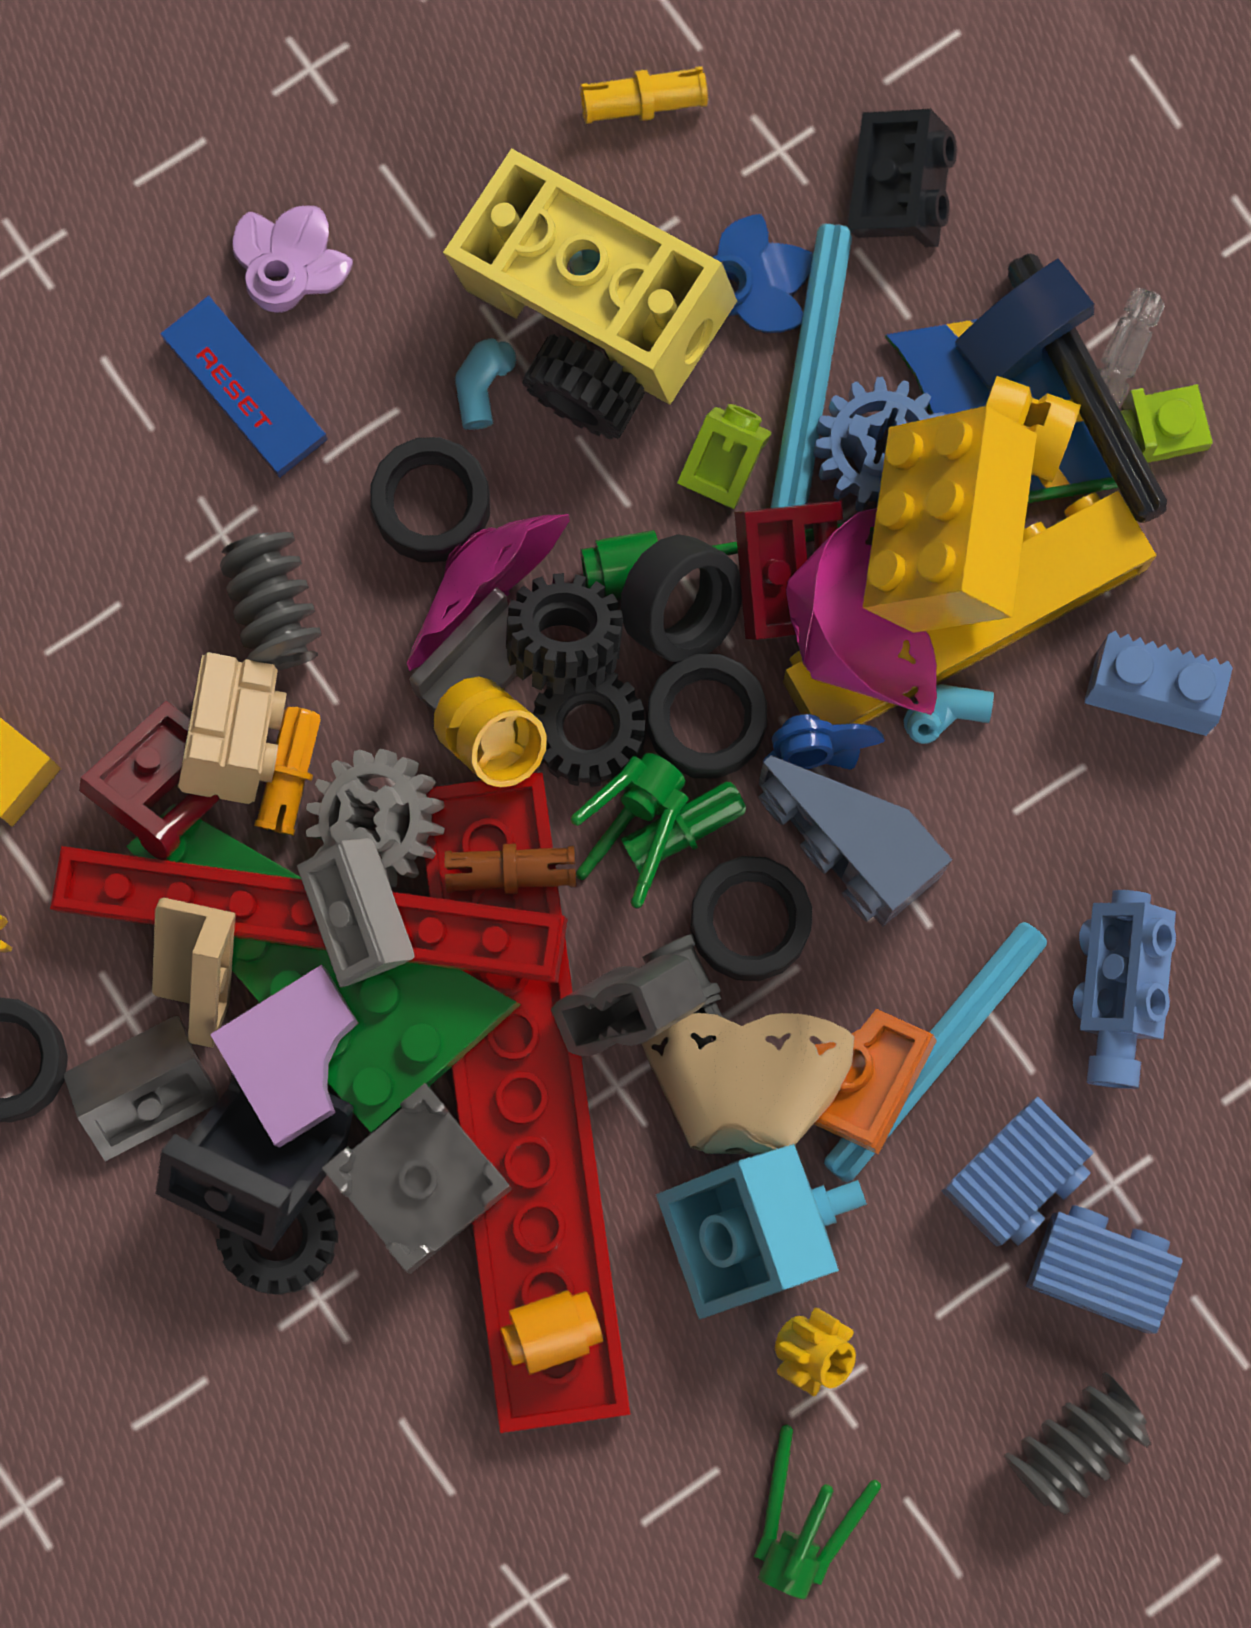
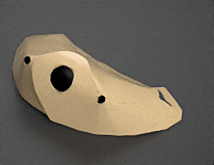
M693 1013L642 1043V1046L690 1148L703 1151L705 1154L746 1153L755 1155L792 1144L795 1145L832 1104L852 1066L854 1036L847 1029L831 1021L811 1015L793 1013L771 1014L740 1026L718 1015ZM695 1033L701 1038L715 1036L716 1040L708 1043L700 1050L696 1041L691 1038V1034ZM785 1034H791V1037L784 1042L781 1050H778L775 1045L766 1041L768 1036L780 1039ZM668 1037V1043L664 1048L663 1056H661L658 1051L652 1049V1045H660L663 1039ZM810 1037H817L823 1044L834 1042L836 1047L828 1049L822 1055H819L817 1048L810 1041Z

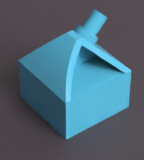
M794 1144L735 1162L656 1194L699 1320L839 1271L825 1226L836 1223V1215L867 1205L859 1180L826 1191L824 1185L811 1189Z

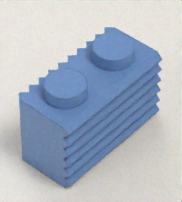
M1114 631L1106 637L1097 650L1084 703L1207 736L1214 729V726L1216 727V724L1219 723L1233 668L1229 661L1220 665L1216 657L1210 661H1207L1204 654L1195 658L1191 650L1182 654L1178 647L1170 651L1166 644L1157 648L1154 641L1145 645L1141 637L1132 641L1129 634L1120 638L1118 633Z
M1036 1097L941 1191L995 1246L1003 1245L1009 1238L1018 1246L1045 1220L1037 1210L1050 1196L1056 1192L1064 1200L1089 1176L1091 1172L1083 1163L1094 1152L1039 1097Z
M1076 1205L1071 1206L1069 1215L1061 1212L1052 1213L1026 1287L1141 1332L1156 1334L1160 1328V1322L1164 1316L1169 1296L1173 1291V1286L1183 1260L1167 1253L1171 1242L1139 1229H1133L1130 1239L1108 1231L1106 1226L1109 1218Z

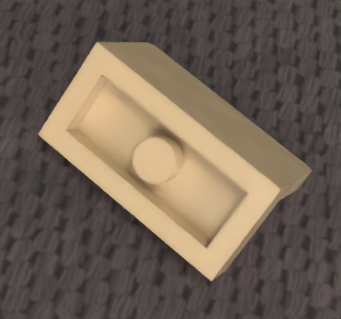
M161 898L155 909L152 993L157 997L189 1003V1043L213 1048L215 1042L210 1034L221 1028L230 1003L235 913Z

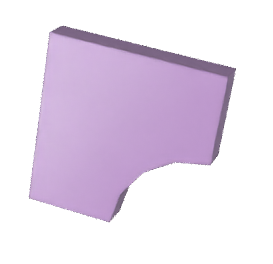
M320 965L210 1034L275 1146L282 1147L335 1113L327 1090L328 1066L339 1041L358 1024V1021L327 969Z

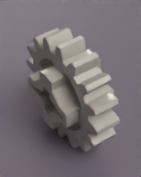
M379 749L375 758L372 753L356 750L353 755L354 767L348 763L335 760L332 763V768L336 779L333 782L317 779L315 786L324 794L321 803H308L306 810L312 814L319 815V824L307 829L306 834L307 837L323 840L324 845L318 849L315 855L343 840L372 839L378 853L382 857L381 862L390 887L393 888L397 885V872L411 878L419 875L417 865L414 862L417 856L429 859L435 857L436 853L426 842L429 835L438 836L444 834V827L431 822V814L445 808L444 801L427 797L426 794L433 788L436 782L433 777L420 774L415 776L419 763L415 760L402 757L397 761L396 753L384 749ZM385 777L391 779L396 784L392 787L385 785L379 789L371 785L368 780ZM374 807L380 809L376 814L373 812L375 810ZM376 824L375 830H371L370 827Z

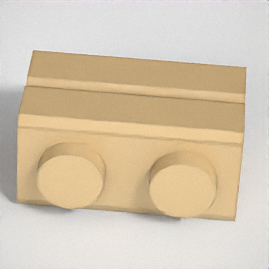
M210 652L202 655L178 788L182 792L212 797L215 794L223 800L250 804L252 801H255L259 781L272 782L278 745L266 743L268 728L280 730L287 695L285 692L275 691L278 669L273 664L247 659L243 662H238L236 657Z

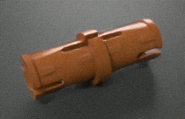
M503 844V851H445V868L447 870L473 869L471 873L445 874L447 893H453L454 891L504 888L505 895L518 894V888L576 887L575 869H548L550 865L575 864L574 845L564 848L517 850L516 844Z

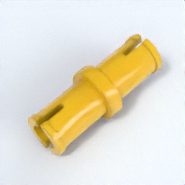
M702 66L689 70L649 75L648 70L645 69L634 71L633 78L593 84L582 83L580 84V99L586 124L593 123V121L638 115L640 120L643 121L654 119V112L695 106L705 107L708 105V91Z

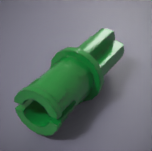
M724 782L685 804L676 817L660 861L688 846L695 850L698 848L695 841L735 820L746 812V804L732 782ZM661 817L644 828L621 838L639 873L642 870Z

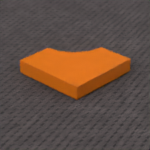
M876 1009L864 1025L852 1033L854 1036L852 1066L834 1101L817 1119L814 1125L879 1154L937 1040L934 1034ZM836 1043L815 1044L818 1054L822 1055L828 1049L835 1048Z

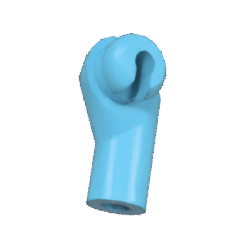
M493 338L476 343L457 371L455 383L464 429H482L493 424L488 387L497 375L504 376L514 369L516 354L509 343L504 341L497 342Z
M944 684L936 685L937 700L933 713L930 715L908 709L904 717V727L910 738L920 744H929L935 741L957 718L989 723L993 708L994 692Z

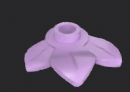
M316 206L294 207L280 215L275 224L261 215L248 212L239 220L235 228L233 252L238 262L247 270L245 275L247 292L261 308L270 312H285L292 309L305 294H327L343 284L353 265L352 258L336 250L326 249L328 243V221L323 211ZM273 276L285 277L281 281H272L268 278Z

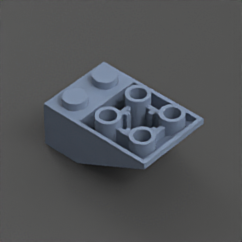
M773 756L768 757L763 762L758 783L763 790V793L758 796L760 802L782 826L789 820L805 838V841L800 844L803 852L822 873L825 874L831 868L847 886V889L842 892L843 897L864 921L868 922L874 916L880 925L884 927L938 881L951 863L952 858L908 809Z

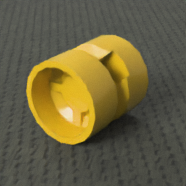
M996 376L985 406L991 407L1037 434L1032 475L1053 482L1067 448L1081 405L1048 393L1039 400L1032 398L1030 387Z
M480 676L463 679L451 686L439 700L434 712V730L438 740L486 784L500 788L516 785L529 778L540 765L546 752L547 740L542 722L493 680Z

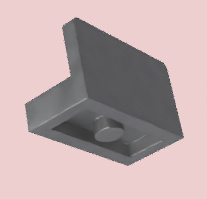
M497 587L410 677L409 680L414 694L434 712L440 698L446 691L463 679L480 676L493 680L504 689L517 676L516 664L510 666L507 659L506 631L509 607L507 596Z
M178 1016L165 1020L68 1070L64 1074L77 1118L104 1161L214 1106L220 1099L214 1084L195 1054L191 1043H189L185 1026Z

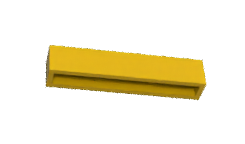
M1119 491L1103 499H1100L1097 492L1091 493L1064 510L1067 518L1046 529L1042 522H1038L1024 529L1012 617L926 631L930 636L937 665L936 684L1132 579L1149 568L1157 555ZM906 639L903 641V647L898 657L908 660L911 664H915L914 657L909 654L910 643ZM800 651L789 659L793 666L786 669L783 684L801 715H816L820 720L830 722L833 725L864 724L897 706L812 679L810 672L803 665ZM914 686L903 695L910 699L918 692V688Z

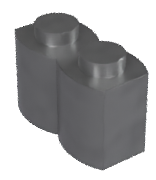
M670 954L657 957L640 968L632 966L615 968L559 1000L552 1007L551 1011L568 1052L580 1056H591L603 1052L616 1043L638 1045L650 1040L699 1010L705 1004L706 998L689 958Z

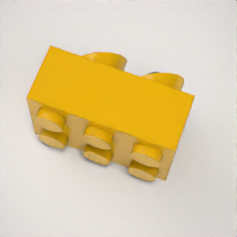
M989 406L889 427L863 601L864 609L913 633L1013 616L1036 433Z

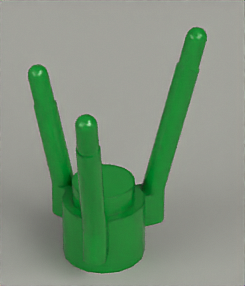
M651 753L644 754L641 759L632 756L621 773L591 797L570 818L573 825L579 826L622 790L625 791L620 798L625 807L576 871V877L579 880H585L635 816L651 821L656 814L662 815L631 899V905L635 909L641 908L644 904L676 817L689 800L681 792L686 780L674 765L662 757Z
M786 1424L780 1429L763 1534L754 1556L764 1561L758 1575L760 1581L788 1595L806 1599L813 1583L822 1585L830 1563L868 1510L869 1505L880 1491L881 1484L878 1480H871L818 1556L820 1546L813 1542L833 1495V1488L828 1484L820 1488L800 1534L784 1530L780 1541H778L777 1534L793 1436V1428Z

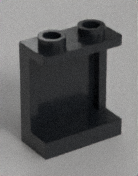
M232 1073L229 1087L190 1137L186 1140L174 1134L161 1150L156 1195L272 1251L327 1176L322 1168L347 1148L354 1108L350 1103L328 1092L335 1113L279 1148L272 1142Z

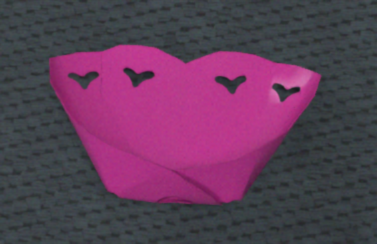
M877 508L858 512L832 533L788 580L786 595L790 619L797 636L803 665L810 672L812 679L931 715L937 700V665L930 636L926 631L913 633L863 608L871 545H866L865 541L870 534V528L875 526ZM906 639L910 643L909 654L914 657L915 664H911L908 660L898 657L903 647V641ZM914 686L918 688V692L914 695L918 704H914L911 699L903 695Z
M569 514L542 515L509 522L498 528L483 529L472 534L463 546L461 544L458 545L450 553L446 561L444 578L407 661L409 671L420 667L496 587L508 596L509 590L537 567L552 550L570 521Z

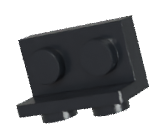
M931 108L862 112L848 220V229L856 238L914 236L925 247L939 246L941 227H944L949 219L950 204L946 186L948 170L956 162L957 143L954 133Z

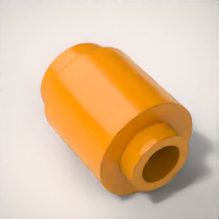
M567 1290L509 1310L511 1324L500 1328L512 1365L524 1362L529 1374L589 1354V1346L603 1342L600 1326L586 1291L571 1296Z

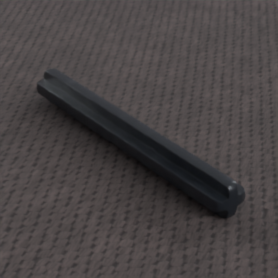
M1028 253L1010 262L1008 265V278L1013 288H1016L1044 267L1038 256ZM1075 327L1045 346V349L1073 402L1081 405L1079 414L1135 520L1139 523L1149 522L1167 511V498Z

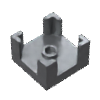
M426 1083L400 1104L402 1109L353 1150L347 1147L322 1168L337 1188L349 1198L384 1241L386 1248L403 1269L410 1274L512 1190L506 1180L483 1155Z

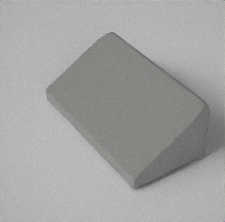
M372 839L340 841L297 865L340 987L351 985L387 971L414 958L412 945L376 845Z

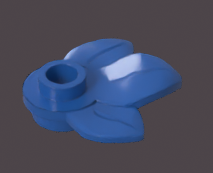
M761 214L747 216L734 221L721 234L718 255L712 257L722 262L728 279L733 280L739 288L734 293L737 303L728 316L738 315L751 329L763 333H782L795 329L802 324L803 311L791 295L795 294L808 279L813 253L795 245L768 243V229Z
M803 714L789 718L783 723L782 728L774 733L772 736L773 751L764 758L763 762L768 757L773 756L806 770L823 764L852 770L856 766L861 748L883 743L885 739L884 735L877 728L859 723L833 725L830 722L820 720L816 715Z

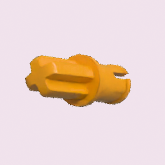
M287 707L284 710L276 742L278 752L272 782H266L258 818L254 823L255 827L294 836V825L305 781L312 782L313 774L308 773L321 720L320 715L316 712L299 707Z

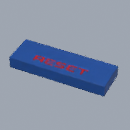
M209 295L160 333L165 343L279 478L328 440L322 428Z

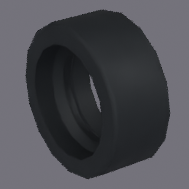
M419 437L396 446L379 463L370 484L371 510L383 539L400 555L419 562L447 561L450 553L458 545L461 544L463 546L472 534L485 529L490 517L489 485L479 461L462 445L441 437ZM422 465H439L452 470L463 481L467 490V508L463 518L451 530L439 535H421L409 530L399 520L394 509V493L399 481L409 471Z
M681 534L660 539L644 551L629 571L621 593L623 624L627 634L641 646L672 662H682L685 658L695 654H709L717 648L733 628L742 605L740 572L737 564L724 552L696 537ZM699 568V589L693 605L680 621L672 627L664 629V610L671 592L683 577L692 570Z
M695 654L685 658L682 662H674L658 677L648 699V733L656 753L674 765L681 773L692 778L718 779L739 771L756 755L765 735L767 727V700L759 680L742 663L721 654ZM700 680L717 681L729 686L740 698L744 708V726L739 737L728 748L714 753L697 752L685 747L674 735L670 725V707L675 696L687 685Z
M741 856L719 864L702 880L692 901L690 931L691 934L694 933L698 953L715 971L735 980L762 981L783 973L800 957L812 930V904L804 884L787 866L767 857ZM743 882H760L773 888L784 899L789 913L788 930L783 941L772 951L759 956H742L729 950L719 940L713 925L714 908L719 897L731 886Z
M0 997V1022L17 1023L29 1030L38 1042L41 1053L40 1069L32 1085L18 1095L0 1098V1121L11 1123L35 1116L54 1100L65 1081L64 1074L67 1069L68 1054L62 1033L48 1015L19 999Z

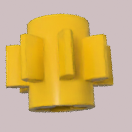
M814 1308L810 1319L804 1316L791 1318L783 1325L776 1338L775 1353L783 1361L776 1371L777 1374L812 1396L817 1395L821 1385L826 1388L840 1386L851 1374L856 1361L855 1348L848 1343L854 1334L853 1329L842 1324L840 1320L819 1308Z

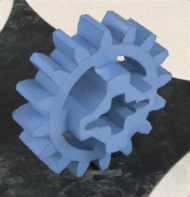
M877 377L873 391L868 393L858 382H854L850 387L849 402L835 395L831 399L828 409L832 416H820L816 430L823 438L815 441L813 456L827 460L821 465L818 475L821 480H830L836 477L838 483L833 496L837 500L845 497L850 492L856 495L855 511L862 512L869 501L878 503L885 453L882 454L880 462L875 464L873 461L877 451L874 448L878 440H882L885 430L892 426L906 424V420L910 423L945 415L944 412L928 415L926 409L931 399L928 393L919 396L915 401L907 397L909 392V382L903 380L897 387L896 392L887 391L884 378ZM880 411L869 417L860 416L868 412ZM845 456L853 459L860 474L849 465Z

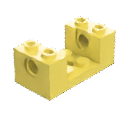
M512 148L443 251L466 291L516 319L526 305L602 347L610 361H616L623 366L622 371L632 373L637 378L636 382L643 385L644 391L669 405L737 303L722 262ZM589 249L600 254L599 263L592 272L580 276L568 272L569 260L575 253Z

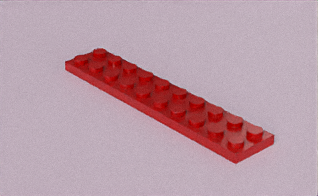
M543 772L532 773L529 778L513 786L500 788L488 785L483 780L433 787L426 794L428 798L444 801L445 806L442 810L431 814V822L444 827V834L438 836L429 835L426 842L436 853L433 859L425 858L430 897L562 916L558 886L518 888V894L505 895L504 888L454 891L453 893H447L445 874L471 873L473 869L447 870L445 868V851H503V844H516L517 850L553 848ZM550 865L548 869L554 870L556 866ZM565 939L558 983L462 970L521 1004L452 1066L460 1127L512 1189L473 1222L500 1433L631 1415L582 1056L568 1052L551 1011L552 1007L559 1000L573 993ZM567 1290L571 1296L586 1291L594 1308L603 1342L589 1346V1354L529 1374L524 1362L513 1366L500 1330L501 1327L511 1324L508 1311Z

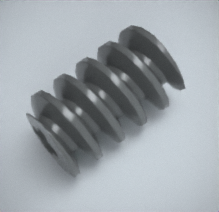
M293 532L259 533L230 543L222 550V553L226 556L220 562L223 575L232 579L226 587L230 599L240 602L233 610L234 618L237 623L247 626L239 635L241 643L246 648L254 649L248 655L247 660L273 664L278 671L304 664L316 658L318 652L308 651L307 645L322 636L320 627H301L300 624L301 620L316 612L312 603H294L293 598L309 588L307 581L287 578L289 572L302 565L300 556H281L280 550L296 541Z
M1107 1372L1102 1373V1380L1107 1395L1092 1386H1087L1082 1390V1397L1087 1408L1086 1412L1070 1402L1061 1407L1067 1425L1066 1429L1050 1419L1045 1420L1041 1424L1047 1442L1046 1445L1030 1436H1026L1021 1440V1445L1027 1459L1026 1462L1010 1453L1003 1455L1018 1478L1043 1506L1049 1505L1064 1515L1070 1512L1064 1494L1067 1488L1084 1498L1091 1495L1084 1474L1089 1471L1104 1481H1108L1111 1478L1104 1459L1107 1455L1110 1454L1126 1465L1132 1461L1125 1444L1128 1438L1133 1439L1146 1448L1152 1444L1145 1427L1147 1421L1125 1390Z

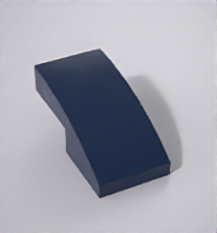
M1057 258L1022 282L987 310L955 341V347L991 392L996 376L1008 380L1013 379L1042 360L1043 347L1094 316V302L1059 258Z

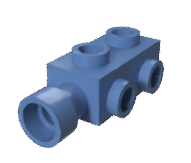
M1132 890L1112 891L1111 903H1093L1092 917L1086 920L1080 929V946L1083 953L1088 957L1085 982L1080 983L1074 991L1073 1008L1078 1018L1081 1019L1080 1030L1098 1035L1096 1056H1089L1088 1084L1111 1088L1138 1089L1141 1061L1135 1060L1137 1039H1164L1165 1018L1170 1006L1168 987L1171 957L1176 943L1174 929L1176 912L1150 904L1151 895L1145 892Z

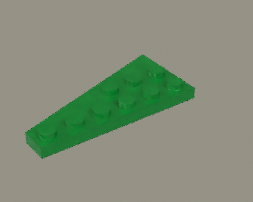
M173 804L172 806H170V807H169L163 814H161L159 817L162 819V818H163L166 814H168L176 805ZM201 819L179 838L180 846L165 859L166 861L301 879L300 876ZM138 837L126 846L134 856L157 859L143 847ZM234 937L232 971L260 1003L320 965L327 969L358 1021V1024L339 1041L328 1066V1083L342 1100L353 1106L354 1114L371 1133L402 1109L400 1104L424 1083L430 1087L521 1005L461 969L406 962L351 985L340 987L327 950Z

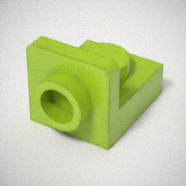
M1198 384L1145 395L1143 388L1130 390L1121 406L1122 411L1120 412L1147 463L1209 450L1213 444Z
M728 404L725 410L715 407L705 417L677 484L735 509L759 455L767 444L772 432L759 426L762 421L760 416L743 407Z

